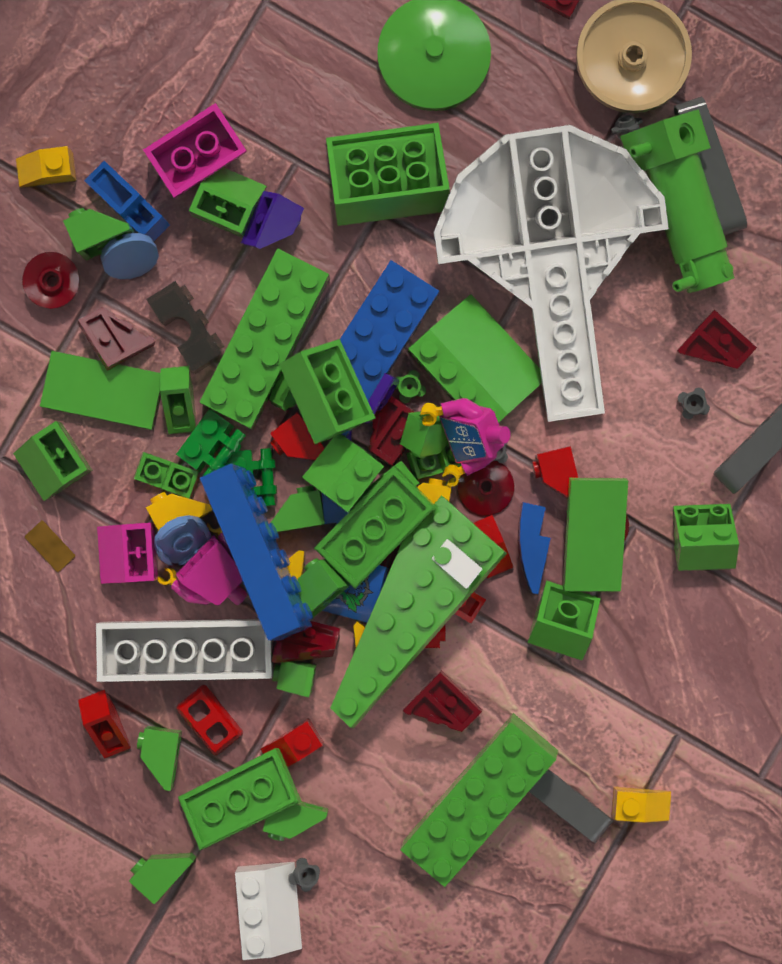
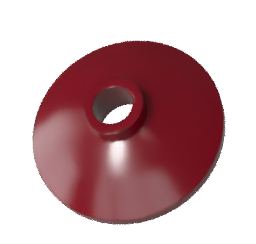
M44 252L36 255L28 262L23 272L22 284L25 294L34 304L46 309H56L65 306L75 297L79 289L80 276L76 265L67 256L58 252ZM51 277L58 279V283L54 287H50L48 284V280Z
M492 461L483 469L468 476L466 473L461 475L458 482V494L462 503L470 511L480 515L496 514L507 507L512 500L515 487L514 479L509 469L503 463ZM489 481L492 484V489L489 492H484L481 489L482 482Z

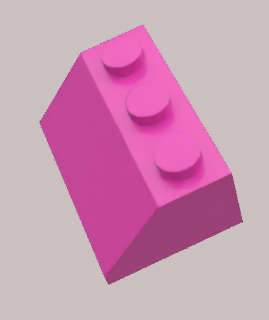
M216 103L143 149L174 199L247 152Z

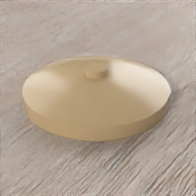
M614 0L604 5L585 24L576 50L578 73L588 92L606 107L625 113L651 111L668 102L685 82L692 60L691 42L684 24L672 10L655 0Z

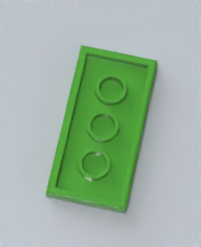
M51 351L40 407L153 430L160 398V373L124 365H117L107 371L100 360Z
M393 466L314 549L356 589L426 518L436 505L396 466Z
M569 478L563 575L564 591H621L628 495L627 478Z
M275 748L178 797L199 850H204L301 802V798L279 748Z

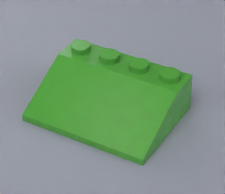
M439 123L326 138L338 226L443 211L450 194Z
M472 294L430 328L408 349L410 355L452 400L467 398L479 406L491 408L495 412L498 423L542 384L540 368Z

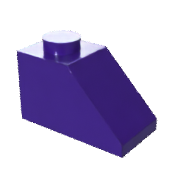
M263 191L241 243L261 249L292 235L300 224L304 208L278 193Z

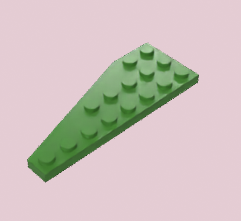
M442 495L435 502L436 507L402 541L330 707L350 728L356 727L507 554ZM447 539L482 568V571L467 589L437 564L445 565L451 560V551L446 547H441Z

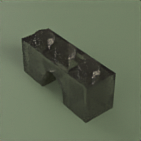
M174 281L146 300L164 326L175 320H185L190 324L191 335L189 339L177 348L192 372L197 374L222 358L223 353L220 349L225 346L216 332L211 335L205 327L209 321L201 309L195 311L190 301L194 298L184 284L180 287Z

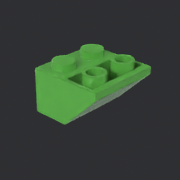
M223 167L201 182L189 212L199 220L243 238L260 197L267 186Z
M58 421L53 422L33 435L13 453L44 502L93 471L64 425Z
M731 504L673 506L674 549L678 571L736 569L739 541Z

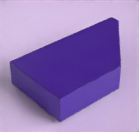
M384 373L368 400L374 415L377 410L381 411L387 404L399 384V379L390 374Z

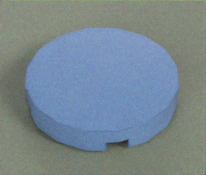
M141 233L122 235L123 239L118 241L116 239L111 240L102 250L100 258L104 271L110 277L117 279H132L142 276L156 265L159 257L153 239Z
M191 515L177 517L159 529L154 538V549L159 559L165 564L172 565V563H178L179 565H185L210 540L211 534L206 523L199 517Z

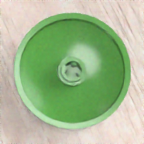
M411 0L399 7L385 23L378 42V65L387 87L404 103L426 111L451 109L470 99L483 84L491 60L489 35L476 13L457 0Z

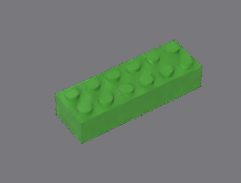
M277 248L199 403L254 430L277 381L283 373L279 364L291 357L330 280L329 274Z
M513 713L407 835L400 850L441 885L446 887L556 761L558 749Z

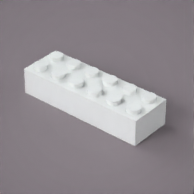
M259 619L96 623L97 682L271 679L273 677V641H268Z

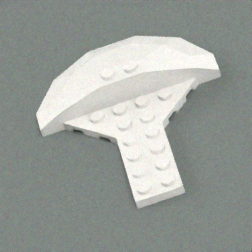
M566 125L504 135L457 175L434 230L438 264L468 260L532 308L548 422L604 414L590 299L640 233L668 229L665 197L658 191L626 149L586 133L574 126Z

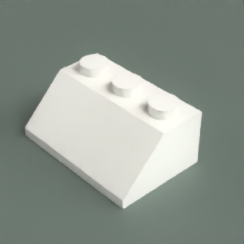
M295 862L237 867L235 879L242 960L272 958L302 949L297 884L292 885L288 880L289 874L293 873L295 869Z

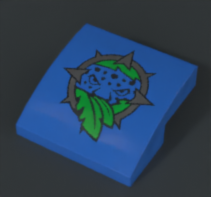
M378 565L356 589L350 585L322 611L367 623L383 588L389 568Z

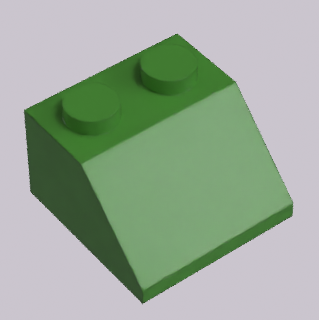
M84 208L74 210L68 214L69 218L63 220L77 253L86 261L100 255L103 248L111 240L116 239L118 241L123 239L122 235L136 233L128 223L92 209L86 211Z
M340 434L333 437L302 478L348 513L384 466L362 448Z
M546 580L527 643L582 661L593 638L601 598L580 591H564L562 585Z

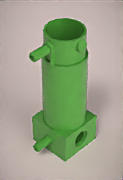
M699 109L656 122L620 136L624 149L630 153L641 170L646 171L650 181L665 197L668 229L665 230L675 264H679L683 276L682 279L673 283V289L676 292L687 289L688 293H692L734 279L733 266L730 264L726 251L728 245L698 154L711 148Z

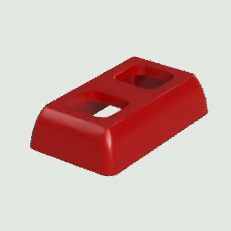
M201 685L176 706L179 714L214 756L219 755L243 735V730L206 685ZM198 700H203L210 708V713L202 720L196 721L189 713V707ZM220 722L227 729L228 735L219 743H214L207 735V730L215 723Z

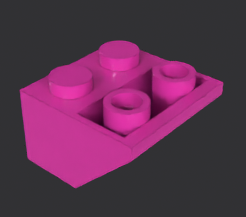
M154 523L97 527L101 584L158 580L157 553L154 549V538L156 536Z

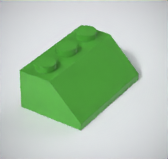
M340 339L300 351L279 364L315 444L375 419Z

